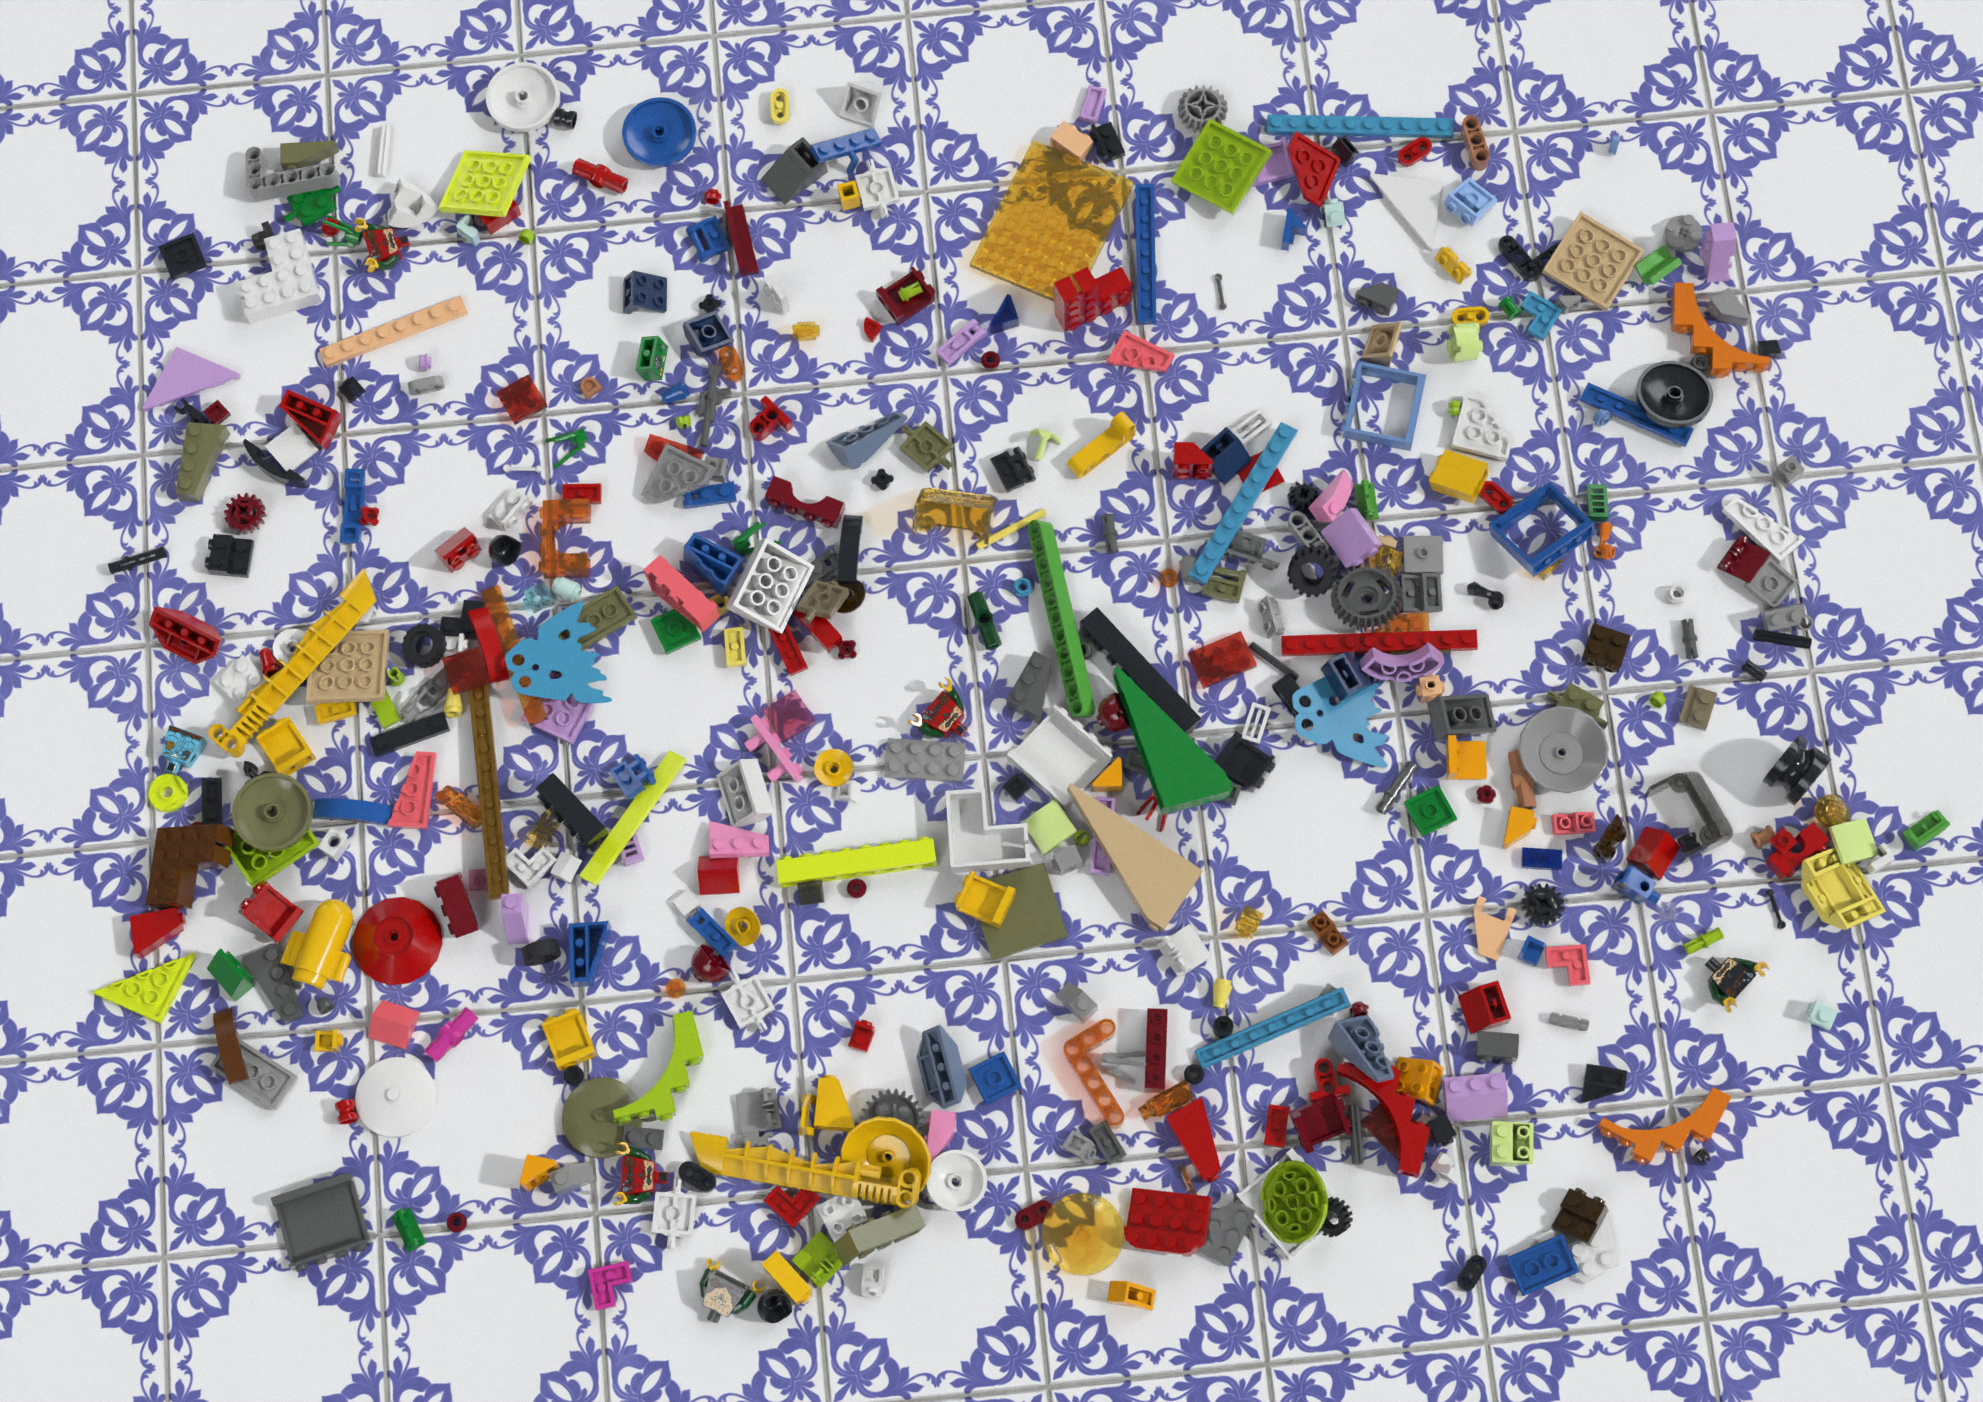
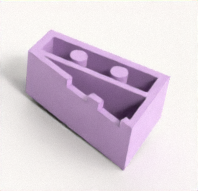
M1734 222L1711 224L1709 230L1706 231V238L1703 239L1699 255L1700 259H1703L1707 283L1729 281L1730 279L1728 269L1732 268V262H1729V258L1734 256L1737 240Z

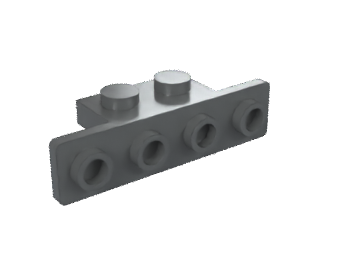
M1242 530L1238 531L1225 554L1232 558L1242 557L1245 562L1255 564V562L1261 563L1263 568L1269 570L1277 569L1280 564L1262 557L1267 542L1266 538ZM1205 540L1204 545H1207L1209 540Z

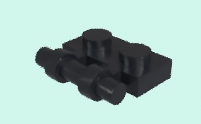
M1019 446L1013 449L1014 456H1010L1008 451H1005L990 458L1007 493L1024 486L1022 479L1024 477H1027L1030 483L1036 480L1035 471L1032 466H1029L1026 460L1027 456L1025 452L1021 451ZM1015 463H1020L1022 470L1018 471Z

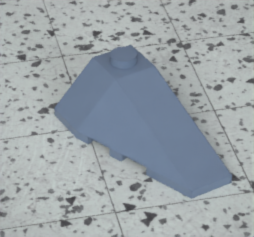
M899 412L890 414L876 420L874 425L859 426V431L849 434L848 431L828 440L826 444L842 466L849 469H857L908 419L907 415Z
M1368 1015L1335 1022L1328 1039L1339 1054L1376 1083L1394 1078L1389 1059L1385 1057L1383 1052L1384 1045L1379 1040V1030Z

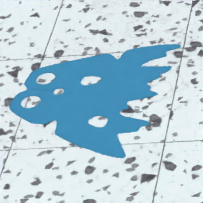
M581 601L571 605L548 619L538 628V640L533 638L523 639L505 655L508 670L514 672L511 682L517 693L561 701L566 700L572 693L574 699L580 703H607L612 701V698L603 696L604 691L593 689L588 685V683L605 681L607 677L601 674L599 669L592 666L595 663L594 659L600 654L582 651V644L577 643L580 637L596 630L590 623L577 622L584 602ZM569 630L570 638L561 640L558 637L560 632ZM517 654L525 658L524 663L520 666L512 662V658ZM534 664L539 665V669L533 670L532 666ZM552 670L562 673V677L551 679L549 673ZM527 676L531 679V685L526 688L521 687L519 679Z
M1326 677L1300 688L1293 694V708L1299 713L1294 720L1295 729L1301 736L1321 745L1333 740L1337 752L1373 766L1388 767L1387 763L1375 750V747L1384 745L1385 740L1389 736L1368 731L1366 728L1370 725L1367 718L1382 711L1380 708L1375 707V704L1371 701V698L1375 696V690L1379 687L1378 683H1373L1369 688L1341 701L1335 706L1329 704V697L1337 696ZM1301 696L1310 698L1311 705L1309 707H1302L1300 705L1299 699ZM1317 711H1323V716H1318ZM1304 719H1309L1313 722L1312 730L1307 731L1302 728L1301 724ZM1353 734H1362L1364 742L1358 743L1353 741Z

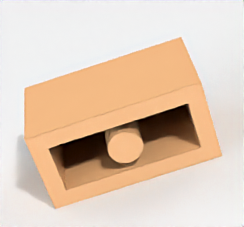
M1065 121L1050 136V145L1079 165L1093 150L1092 138L1085 133L1082 134L1073 124H1068Z

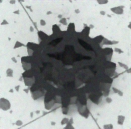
M1538 883L1536 889L1531 886L1529 888L1530 892L1525 891L1524 893L1526 898L1521 900V903L1525 904L1521 907V911H1526L1524 918L1530 917L1531 924L1536 921L1537 927L1541 923L1548 927L1549 921L1555 924L1556 918L1560 919L1562 917L1560 912L1565 910V907L1560 906L1565 902L1564 899H1559L1562 893H1555L1556 887L1554 886L1552 889H1549L1547 883L1544 887ZM1552 898H1553L1554 901H1555L1556 908H1555V906L1552 904ZM1544 902L1546 905L1541 908L1540 904ZM1530 904L1533 906L1534 912H1532Z

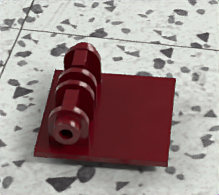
M1741 535V537H1737L1716 568L1750 584L1771 553L1748 543V538Z

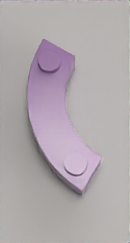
M1429 642L1417 651L1404 655L1386 654L1372 647L1360 660L1361 670L1368 675L1380 680L1386 679L1396 682H1408L1421 676L1425 677L1445 663L1443 653Z

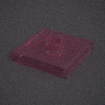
M796 690L762 710L783 743L816 723L815 718Z

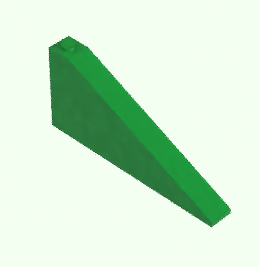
M1114 667L1112 678L1161 814L1165 815L1229 798L1233 785L1231 779L1227 778L1226 773L1119 667Z

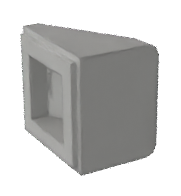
M1580 295L1558 296L1556 305L1563 309V314H1566L1580 305L1582 297Z

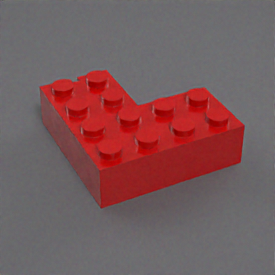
M1088 267L1073 273L1072 276L1079 286L1080 292L1077 291L1070 276L1054 282V315L1064 332L1074 331L1081 324L1093 322L1096 317L1102 314L1107 315L1119 306H1126L1132 297V284L1122 267L1094 279Z

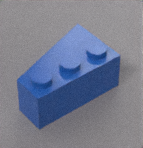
M695 533L692 534L684 545L683 560L724 598L742 573L744 558Z
M609 921L569 924L570 983L573 987L594 986L612 928Z

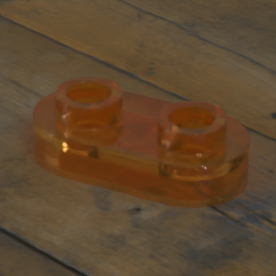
M732 346L721 348L718 356L727 379L731 382L741 381L744 377V368L736 349ZM737 369V372L733 373L731 370Z

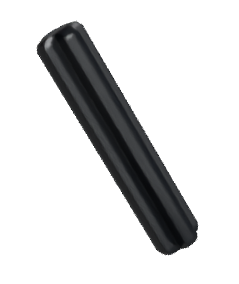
M1755 629L1753 632V640L1807 649L1812 644V638L1760 629Z

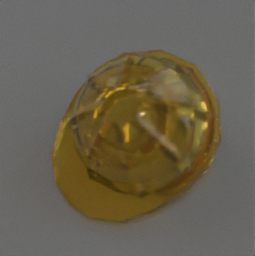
M1824 795L1813 806V815L1826 828L1850 822V811L1845 802L1837 795Z

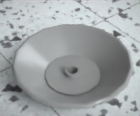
M1556 706L1541 710L1528 720L1520 734L1518 752L1524 770L1535 783L1549 791L1572 793L1586 789L1600 778L1607 765L1609 746L1604 730L1592 716L1577 708ZM1558 751H1563L1565 755L1560 756Z

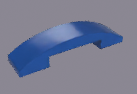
M345 468V502L343 524H341L340 543L359 544L363 525L360 523V518L362 517L360 509L365 506V469Z
M320 798L315 799L312 818L365 821L371 824L387 825L392 817L393 806L355 799Z

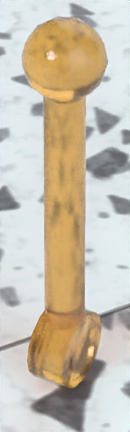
M1180 1165L1178 1171L1183 1174L1192 1194L1197 1195L1186 1173V1167Z

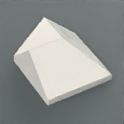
M848 81L840 116L875 127L883 92L871 81Z

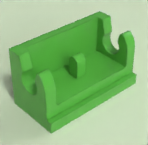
M1936 810L1905 830L1902 836L1916 851L1945 831L1951 824L1940 811Z

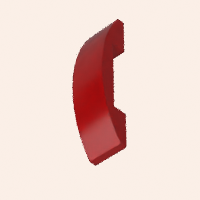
M487 607L468 611L467 614L472 629L476 633L490 684L508 680L509 675L503 650Z

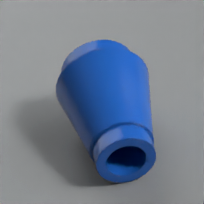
M677 382L661 394L665 404L687 399V396H690L685 382Z

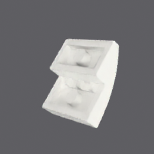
M295 423L265 446L286 472L289 469L294 471L318 452V449Z

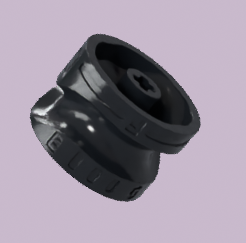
M1801 735L1793 741L1763 779V782L1768 784L1770 788L1783 786L1786 790L1785 799L1794 806L1832 760L1816 747L1806 750L1807 742Z

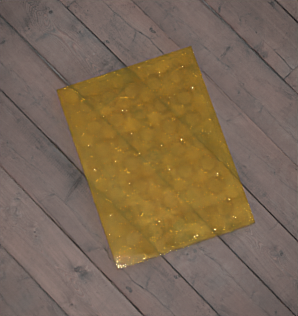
M1033 140L970 262V267L1053 302L1054 282L1070 276L1077 291L1080 292L1081 290L1072 274L1086 267L1090 271L1092 270L1134 186V181Z

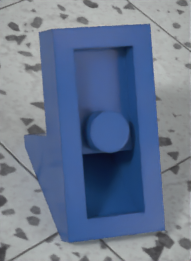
M1291 208L1287 209L1281 250L1286 251L1289 250V244L1293 245L1295 235L1306 236L1307 227Z

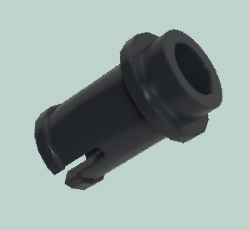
M1749 659L1742 666L1741 670L1754 677L1756 682H1762L1768 674L1765 671L1766 669H1761Z

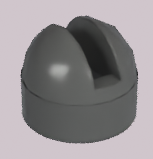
M326 997L320 998L317 1002V1009L321 1015L327 1014L335 1007L333 1002Z

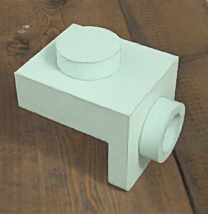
M1338 198L1327 199V203L1322 205L1325 213L1326 227L1346 225L1343 202L1338 201Z

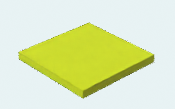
M464 150L438 209L440 212L506 217L531 161V157L527 154Z

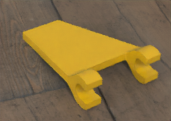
M802 1095L801 1104L803 1105L798 1136L808 1135L814 1137L815 1128L809 1127L808 1123L810 1103L816 1105V1095Z

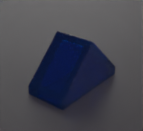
M1009 294L1006 295L990 324V332L993 334L1019 326V318Z

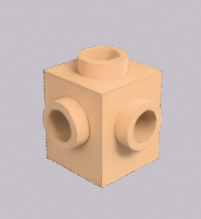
M1429 674L1425 677L1422 676L1419 678L1418 684L1415 685L1416 695L1420 696L1421 703H1429L1442 696V693L1445 692L1444 682L1440 681L1439 675Z

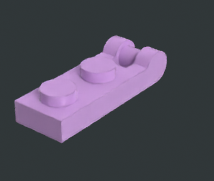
M972 319L938 348L936 354L950 366L975 343L983 339L988 332L981 328L975 319Z

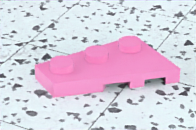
M709 821L710 858L768 857L769 836Z

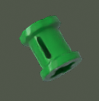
M1512 296L1504 298L1498 304V307L1503 309L1508 316L1507 319L1509 321L1517 318L1523 311L1513 302Z

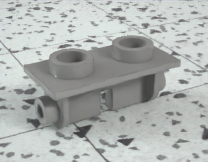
M1267 595L1258 604L1264 623V631L1267 634V638L1270 639L1275 633L1277 636L1283 635L1285 627L1282 617L1275 618V615L1281 614L1278 601L1275 600V597L1269 598Z

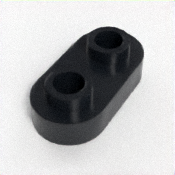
M686 1161L679 1167L678 1173L684 1182L703 1193H709L715 1189L717 1181L711 1172L692 1161ZM689 1169L693 1170L691 1176L686 1175V1171ZM704 1180H710L708 1186H704L703 1182Z

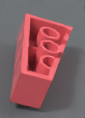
M661 555L643 569L651 591L702 632L720 617L717 604L712 600L709 601L700 590L695 588Z

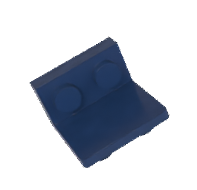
M634 270L630 272L623 282V313L631 314L637 308L665 313L667 311V278Z

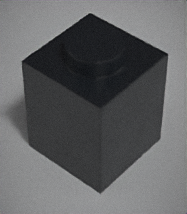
M1446 1113L1426 1123V1127H1430L1429 1133L1437 1147L1440 1145L1446 1147L1454 1142L1453 1139L1457 1134Z

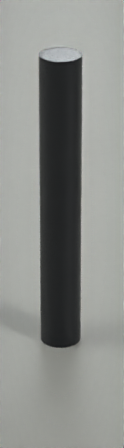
M1255 642L1249 645L1248 648L1285 675H1291L1295 682L1300 675Z

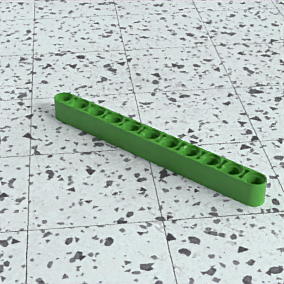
M1032 520L1028 525V534L1069 711L1075 717L1091 718L1095 713V703L1053 525L1047 521Z

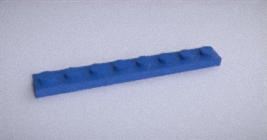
M1135 184L1137 324H1156L1154 184Z

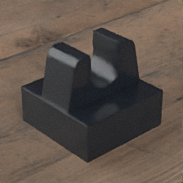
M353 376L344 380L342 385L338 387L339 391L350 403L366 392Z

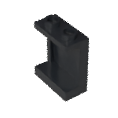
M1235 731L1215 760V763L1226 773L1227 777L1252 793L1256 788L1260 789L1265 782L1264 776L1267 772L1270 774L1276 766L1274 755L1270 757L1242 739V734Z

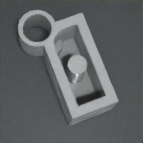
M1802 603L1761 611L1763 626L1766 631L1796 626L1801 630H1810L1814 624L1813 618L1806 615L1805 607ZM1806 617L1808 619V625L1802 628L1800 625V621L1802 618Z

